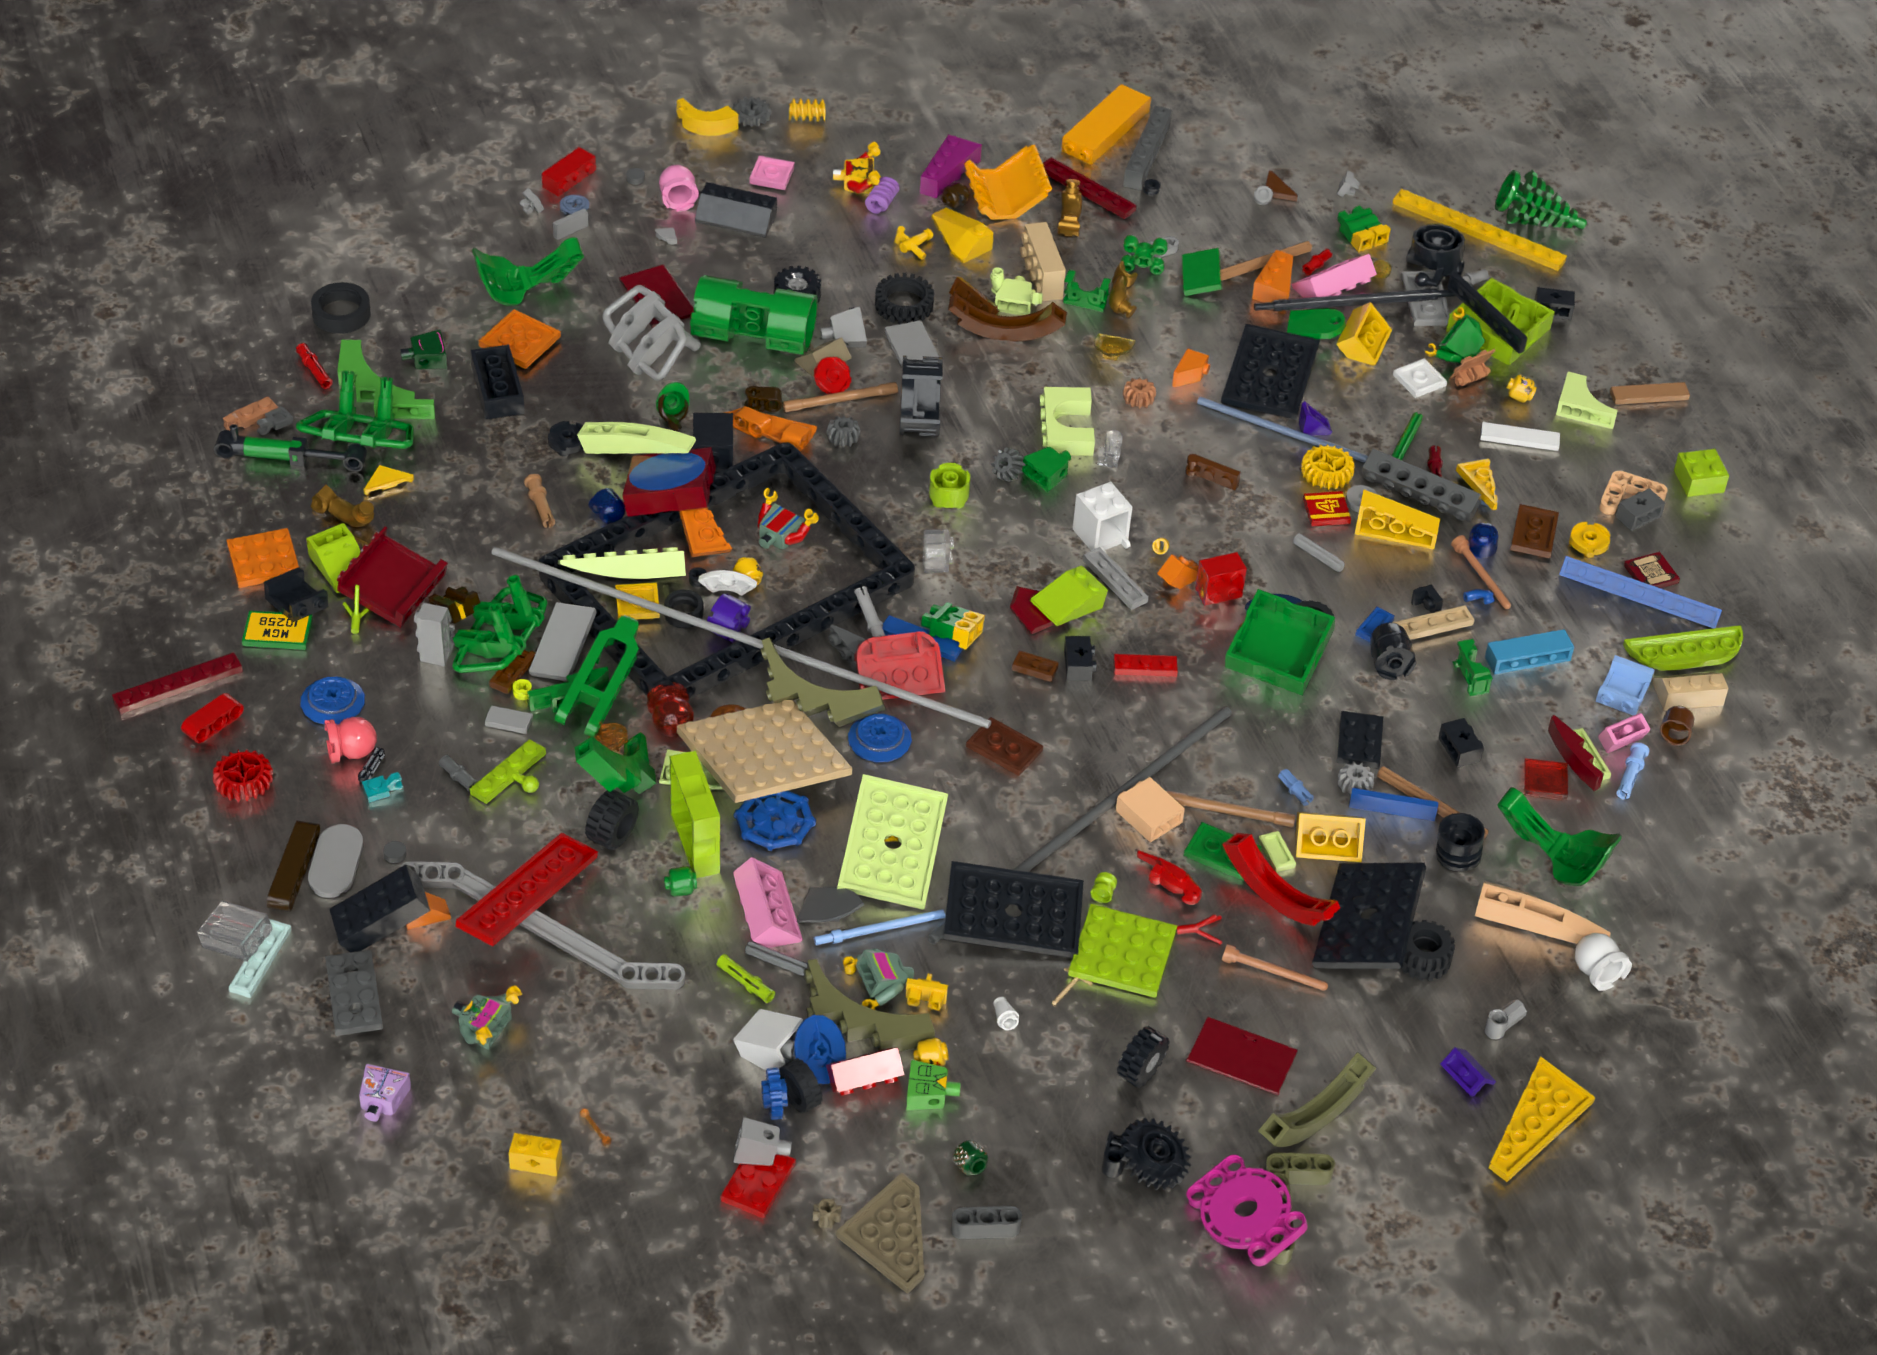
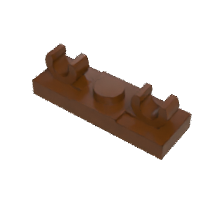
M956 277L949 294L953 295L956 293L974 307L998 315L1000 310L997 309V305L962 277Z

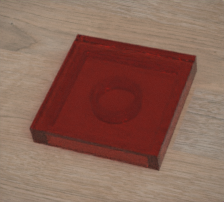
M1525 758L1524 795L1567 800L1568 764Z

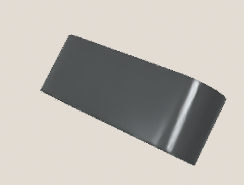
M1015 1206L961 1207L952 1214L951 1232L958 1239L1012 1238L1020 1233L1022 1213Z

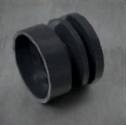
M1453 813L1446 816L1440 822L1436 856L1442 866L1452 871L1463 872L1475 868L1480 863L1485 829L1481 821L1470 814Z

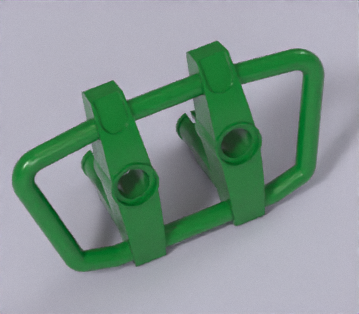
M344 370L341 373L342 384L339 410H320L296 423L298 431L321 436L322 439L358 443L361 446H371L373 448L381 446L406 449L413 445L414 427L411 424L395 420V414L392 413L393 378L389 377V380H387L388 377L380 378L377 417L356 414L353 388L355 373L350 371L349 374V370ZM322 418H330L323 429L308 426ZM354 422L368 424L362 436L348 434ZM396 428L406 431L405 441L388 439L392 429Z
M518 575L508 577L507 584L509 586L501 589L491 602H480L473 607L474 613L472 615L476 621L470 630L459 629L453 637L455 647L459 648L452 663L453 669L458 673L505 669L518 655L522 654L526 648V641L535 627H539L544 620L547 599L524 590ZM511 594L514 604L508 602L501 603L507 595ZM530 601L538 603V608L532 607ZM485 623L493 626L495 632L490 630L481 631L480 628ZM524 629L520 636L514 635L512 630ZM467 652L483 656L487 659L503 658L500 662L461 665Z

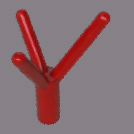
M1214 914L1196 924L1177 926V935L1197 933L1221 945L1222 941L1199 928L1222 919V916Z

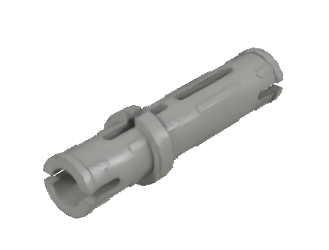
M863 586L862 591L860 588L856 589L854 593L868 624V632H871L872 637L885 636L882 628L883 623L879 621L867 587Z

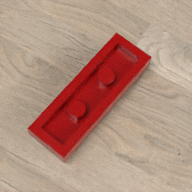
M1114 654V675L1177 677V656Z

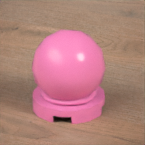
M671 165L663 170L659 177V188L664 205L668 209L670 207L676 209V211H686L692 208L694 202L699 198L698 188L692 172L682 165Z

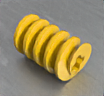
M792 98L791 103H789V121H791L792 116H794L795 121H798L799 116H801L802 121H805L808 116L810 122H812L815 116L817 122L820 121L821 117H823L825 122L824 99H821L819 104L814 99L811 104L809 98L806 99L805 103H803L802 98L799 99L798 103H796L795 98Z

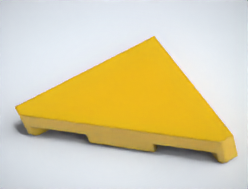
M379 465L363 489L364 495H369L371 491L378 489L386 490L396 487L397 484L405 481L413 482L414 475Z

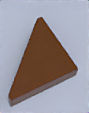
M1269 170L1266 186L1272 190V198L1297 202L1298 195L1273 171Z

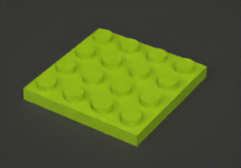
M1091 904L1079 938L1078 955L1074 954L1068 976L1156 998L1178 925Z

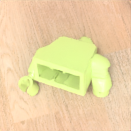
M996 267L992 270L990 279L993 287L991 291L996 295L995 305L998 306L999 312L1027 315L1030 314L1031 304L1033 306L1042 304L1043 294L1033 290L1032 283L1025 281L1024 277L1016 276L1015 279L1007 278L1004 280L1002 268Z

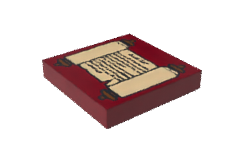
M1661 552L1630 559L1624 563V567L1631 577L1640 582L1658 588L1679 584V576Z

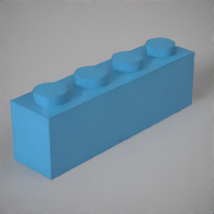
M1565 629L1490 642L1487 645L1485 659L1493 674L1496 675L1571 661L1574 645Z

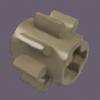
M822 1198L819 1205H813L812 1220L818 1221L819 1228L832 1229L835 1222H841L842 1206H836L835 1199Z

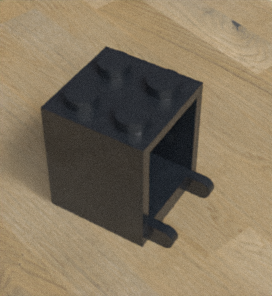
M693 413V437L696 438V441L691 449L712 448L716 467L715 474L733 466V413Z

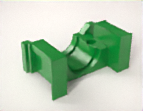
M1069 270L1064 280L1068 284L1064 291L1066 295L1063 303L1103 312L1110 294L1109 285L1111 279L1104 278L1100 288L1096 287L1092 291H1084L1075 282L1076 271Z
M1474 639L1458 641L1459 656L1456 661H1452L1455 668H1460L1468 684L1467 692L1470 696L1490 693L1489 690L1493 680L1489 668L1475 662L1478 649L1474 644Z

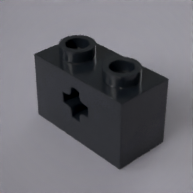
M1537 287L1534 301L1555 311L1553 318L1572 320L1575 307V291Z
M1065 636L1064 659L1067 681H1092V673L1096 672L1097 663L1092 658L1095 657V645L1091 644L1090 636Z
M1465 718L1441 724L1438 738L1457 768L1481 761L1482 752L1484 751L1483 743L1478 740L1472 726L1467 723Z

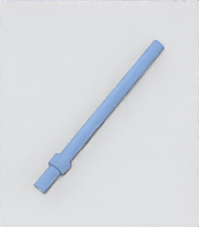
M941 909L843 931L840 929L832 930L829 934L815 936L814 943L815 945L830 942L833 944L841 943L844 939L945 918V913Z

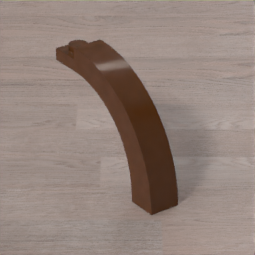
M956 293L950 297L948 310L953 315L959 317L958 325L974 334L994 340H1033L1049 335L1066 325L1067 312L1054 302L1037 312L1022 316H1000L982 311Z

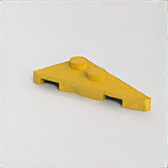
M1490 459L1457 464L1455 471L1475 492L1481 494V499L1492 510H1497L1498 498L1494 493L1495 483L1492 477L1493 472L1489 467Z

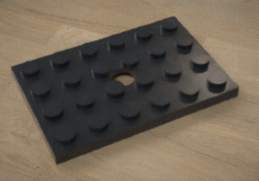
M1245 324L1221 397V403L1297 420L1320 340ZM1268 369H1274L1277 375L1268 376L1264 372H1267Z
M952 861L943 939L1073 958L1074 954L1078 955L1084 880ZM1009 905H1017L1022 914L1012 917L1006 913L1005 909Z
M1425 862L1339 863L1329 900H1337L1340 909L1334 913L1331 919L1323 921L1312 961L1314 968L1401 969L1426 872ZM1373 908L1377 910L1369 919L1362 918L1361 916L1362 912L1367 909Z

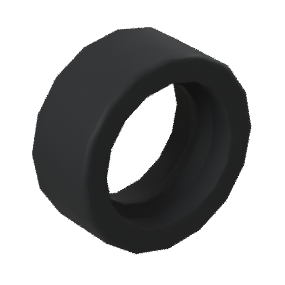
M682 589L676 590L666 597L664 606L672 609L681 604L691 605L695 610L686 614L703 619L704 603L698 593ZM664 615L666 621L677 628L694 627L692 624Z

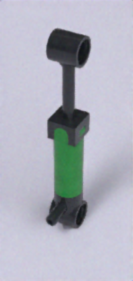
M236 424L230 425V430L221 431L214 446V452L222 458L238 455L290 461V465L305 466L307 457L344 460V467L353 472H358L363 468L367 456V449L357 443L349 445L345 452L308 449L307 438L293 437L292 441L240 436Z

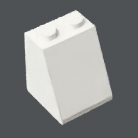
M759 1009L733 1040L740 1056L764 1070H767V1068L779 1069L781 1066L796 1059L794 1041L797 1029L803 1022V1019Z

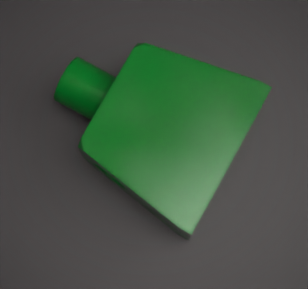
M1046 447L1024 456L1023 462L1026 466L1022 467V471L1048 492L1067 476L1071 455L1066 450L1058 453L1052 447Z

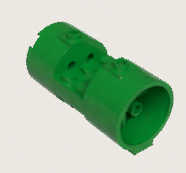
M708 275L700 277L693 300L695 303L690 321L691 335L729 341V338L732 339L734 334L764 339L767 349L804 355V352L808 351L816 324L817 295L777 288L774 295L767 292L743 289V283L734 279L730 280Z

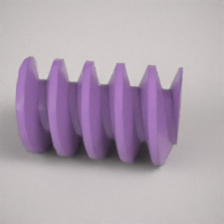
M881 177L879 184L874 186L865 200L867 209L873 214L886 211L900 190L898 182L891 177Z

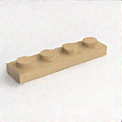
M1466 605L1392 623L1402 626L1410 640L1472 626L1474 618Z

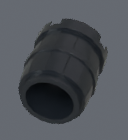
M1392 622L1377 626L1371 634L1370 645L1371 655L1374 658V666L1378 675L1388 680H1397V677L1402 675L1404 677L1408 676L1416 666V658L1412 650V642L1406 630L1397 623Z

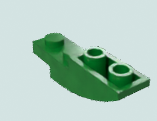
M608 667L593 669L590 680H587L585 684L602 691L609 683ZM577 673L567 675V682L527 691L530 712L549 707L552 708L553 713L557 712Z

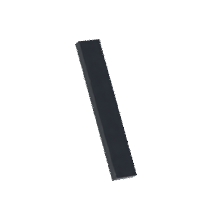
M1457 272L1451 273L1448 289L1517 353L1524 352L1528 337Z

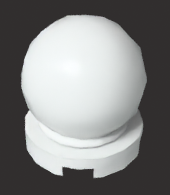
M1589 934L1583 937L1576 946L1575 960L1579 969L1590 976L1591 984L1599 991H1605L1614 987L1612 983L1620 977L1625 979L1631 970L1632 963L1629 961V957L1625 953L1619 952L1616 942L1606 934Z

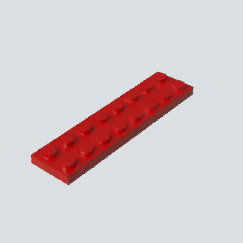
M560 833L456 919L455 927L493 947L596 860L598 851L564 833Z

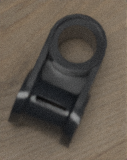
M1114 1131L1109 1132L1102 1163V1172L1111 1178L1122 1174L1126 1162L1120 1160L1124 1154L1118 1151L1122 1146L1118 1143L1122 1136L1114 1134Z

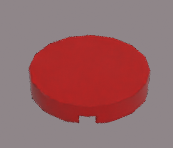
M826 357L816 364L814 380L819 389L826 394L844 392L851 383L850 369L840 358Z

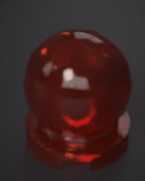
M673 683L674 686L666 687L661 684L648 693L646 705L648 711L652 714V722L658 732L666 737L677 738L679 737L677 725L693 722V708L689 703L687 690L682 684Z

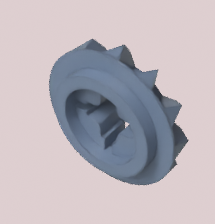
M568 195L560 201V211H563L565 215L573 214L582 209L589 210L588 199L581 195Z

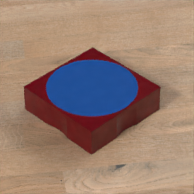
M712 448L690 449L689 453L684 454L655 453L633 456L622 495L627 517L665 511L707 508L710 497L709 489L716 470Z

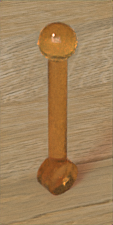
M582 1109L580 1111L581 1117L586 1118L602 1139V1145L605 1147L610 1146L611 1138L603 1134L590 1117L589 1110Z

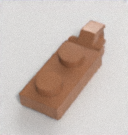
M267 396L224 417V427L230 430V425L236 424L238 427L245 429L256 424L259 419L265 418V413L278 408V406Z

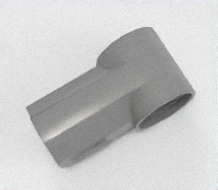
M1511 1000L1502 1008L1492 1010L1488 1015L1485 1025V1034L1491 1039H1501L1506 1030L1526 1016L1527 1011L1524 1004L1519 1000Z

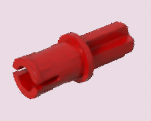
M1325 249L1320 254L1313 255L1311 260L1302 266V271L1306 275H1311L1316 269L1322 268L1324 263L1333 255L1330 249Z

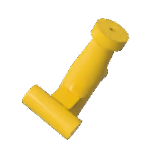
M899 226L894 242L899 244V248L903 253L911 250L923 260L926 254L918 246L924 241L933 238L932 231L927 228L923 233L909 238L904 234L905 228Z

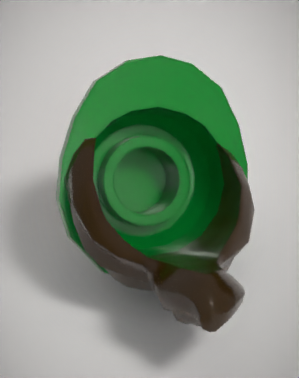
M671 382L666 384L660 391L656 400V409L662 419L668 422L670 430L679 432L682 429L679 422L686 418L688 414L689 392L683 384Z

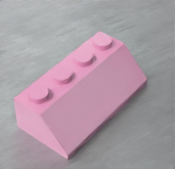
M1366 254L1343 261L1292 283L1291 286L1303 298L1337 296L1342 294L1341 290L1343 289L1348 291L1356 288V284L1359 282L1361 285L1370 282V277L1377 274L1370 255Z
M751 857L733 872L736 881L735 885L741 898L740 902L746 915L745 919L751 932V939L755 943L768 948L801 942L803 939L782 871Z

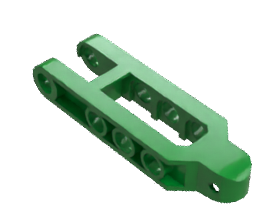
M625 615L621 616L614 628L599 632L563 699L554 721L565 725L569 713L572 714L578 701L595 708L587 723L584 734L589 737H596L637 659L639 648L635 638L639 623L636 619ZM615 640L626 644L625 653L605 691L602 692L586 685V681L591 678L595 664H598L604 647L607 648V646L613 645Z

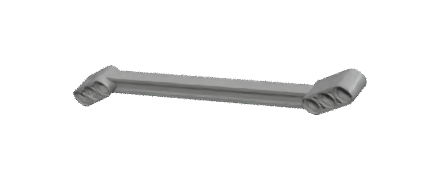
M409 861L400 866L408 865L420 876L423 888H456L477 901L481 900L496 887L455 862ZM432 871L438 873L437 877L433 879L427 877L428 873ZM453 872L461 874L457 879H451L449 876ZM537 910L519 924L618 981L625 988L676 990L685 984V970L681 965L675 963L626 962ZM633 972L635 974L634 978L630 980L623 978L624 973ZM650 972H655L658 974V977L654 980H649L646 978V975ZM676 972L681 977L674 981L669 978L670 974Z

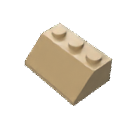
M1708 672L1652 678V684L1663 711L1678 705L1688 709L1723 706L1729 689L1722 673Z

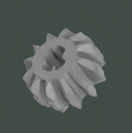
M1353 761L1351 765L1345 764L1338 774V787L1341 788L1342 793L1348 792L1349 797L1351 796L1352 788L1371 791L1374 786V773L1371 772L1370 767H1363V763L1356 765Z

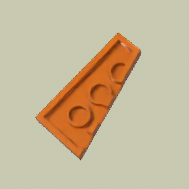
M700 508L679 511L691 557L731 552L732 547L723 537L724 533L714 521V515L711 510Z

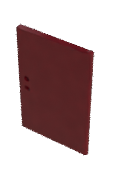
M664 264L620 277V281L627 292L637 285H642L652 292L654 291L659 294L665 301L664 306L672 314L678 316L680 320L691 317L692 312H694L693 305ZM638 293L632 299L636 304L645 296ZM653 318L649 324L654 328L660 321Z
M1207 1017L1186 1062L1279 1096L1298 1050Z

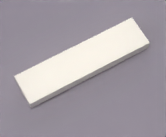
M1482 422L1480 440L1558 451L1560 433Z

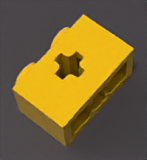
M514 1133L509 1149L510 1169L557 1176L562 1160L561 1140Z

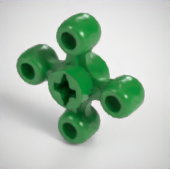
M1134 235L1125 237L1123 243L1124 250L1129 253L1134 252L1133 256L1128 254L1121 258V261H1124L1126 272L1133 271L1135 265L1143 268L1150 267L1151 273L1159 275L1164 271V260L1160 257H1154V255H1164L1167 252L1168 244L1166 239L1156 238L1153 245L1146 242L1139 243L1138 238Z

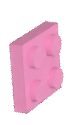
M759 156L750 176V184L786 190L794 170V162Z

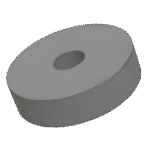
M1364 485L1351 487L1346 495L1347 506L1359 513L1363 490L1365 489L1377 494L1374 489Z

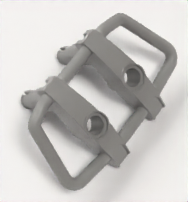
M637 285L604 310L603 321L611 333L608 343L617 352L623 351L630 359L628 366L634 373L640 375L645 372L653 380L659 381L668 375L684 346L692 351H697L701 344L699 340L693 338L690 333L683 329L685 324L678 316L672 314L664 306L665 301L659 294L654 291L652 292L642 285ZM638 293L644 295V298L623 314L620 322L615 327L610 318L611 314ZM653 318L659 320L660 323L642 337L639 345L633 352L628 345L644 331ZM673 340L676 341L677 344L661 371L657 373L650 365L664 353Z

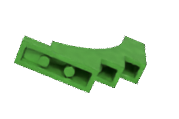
M341 340L337 371L339 386L342 384V371L349 370V374L350 371H353L355 373L354 386H356L357 402H374L375 417H377L380 377L366 363L362 354L361 340ZM392 385V413L395 414V419H435L434 399H415V392Z

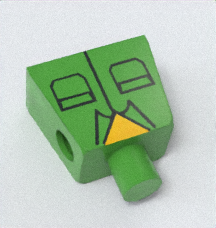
M911 1060L906 1110L942 1109L945 1105V1095L959 1097L961 1083L947 1081L948 1069L945 1067Z

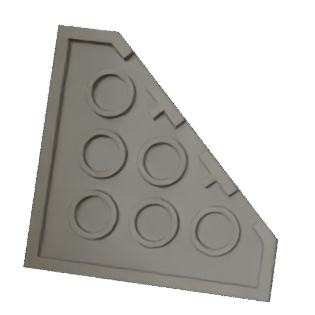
M901 1173L836 1231V1237L907 1294L924 1279L920 1188Z

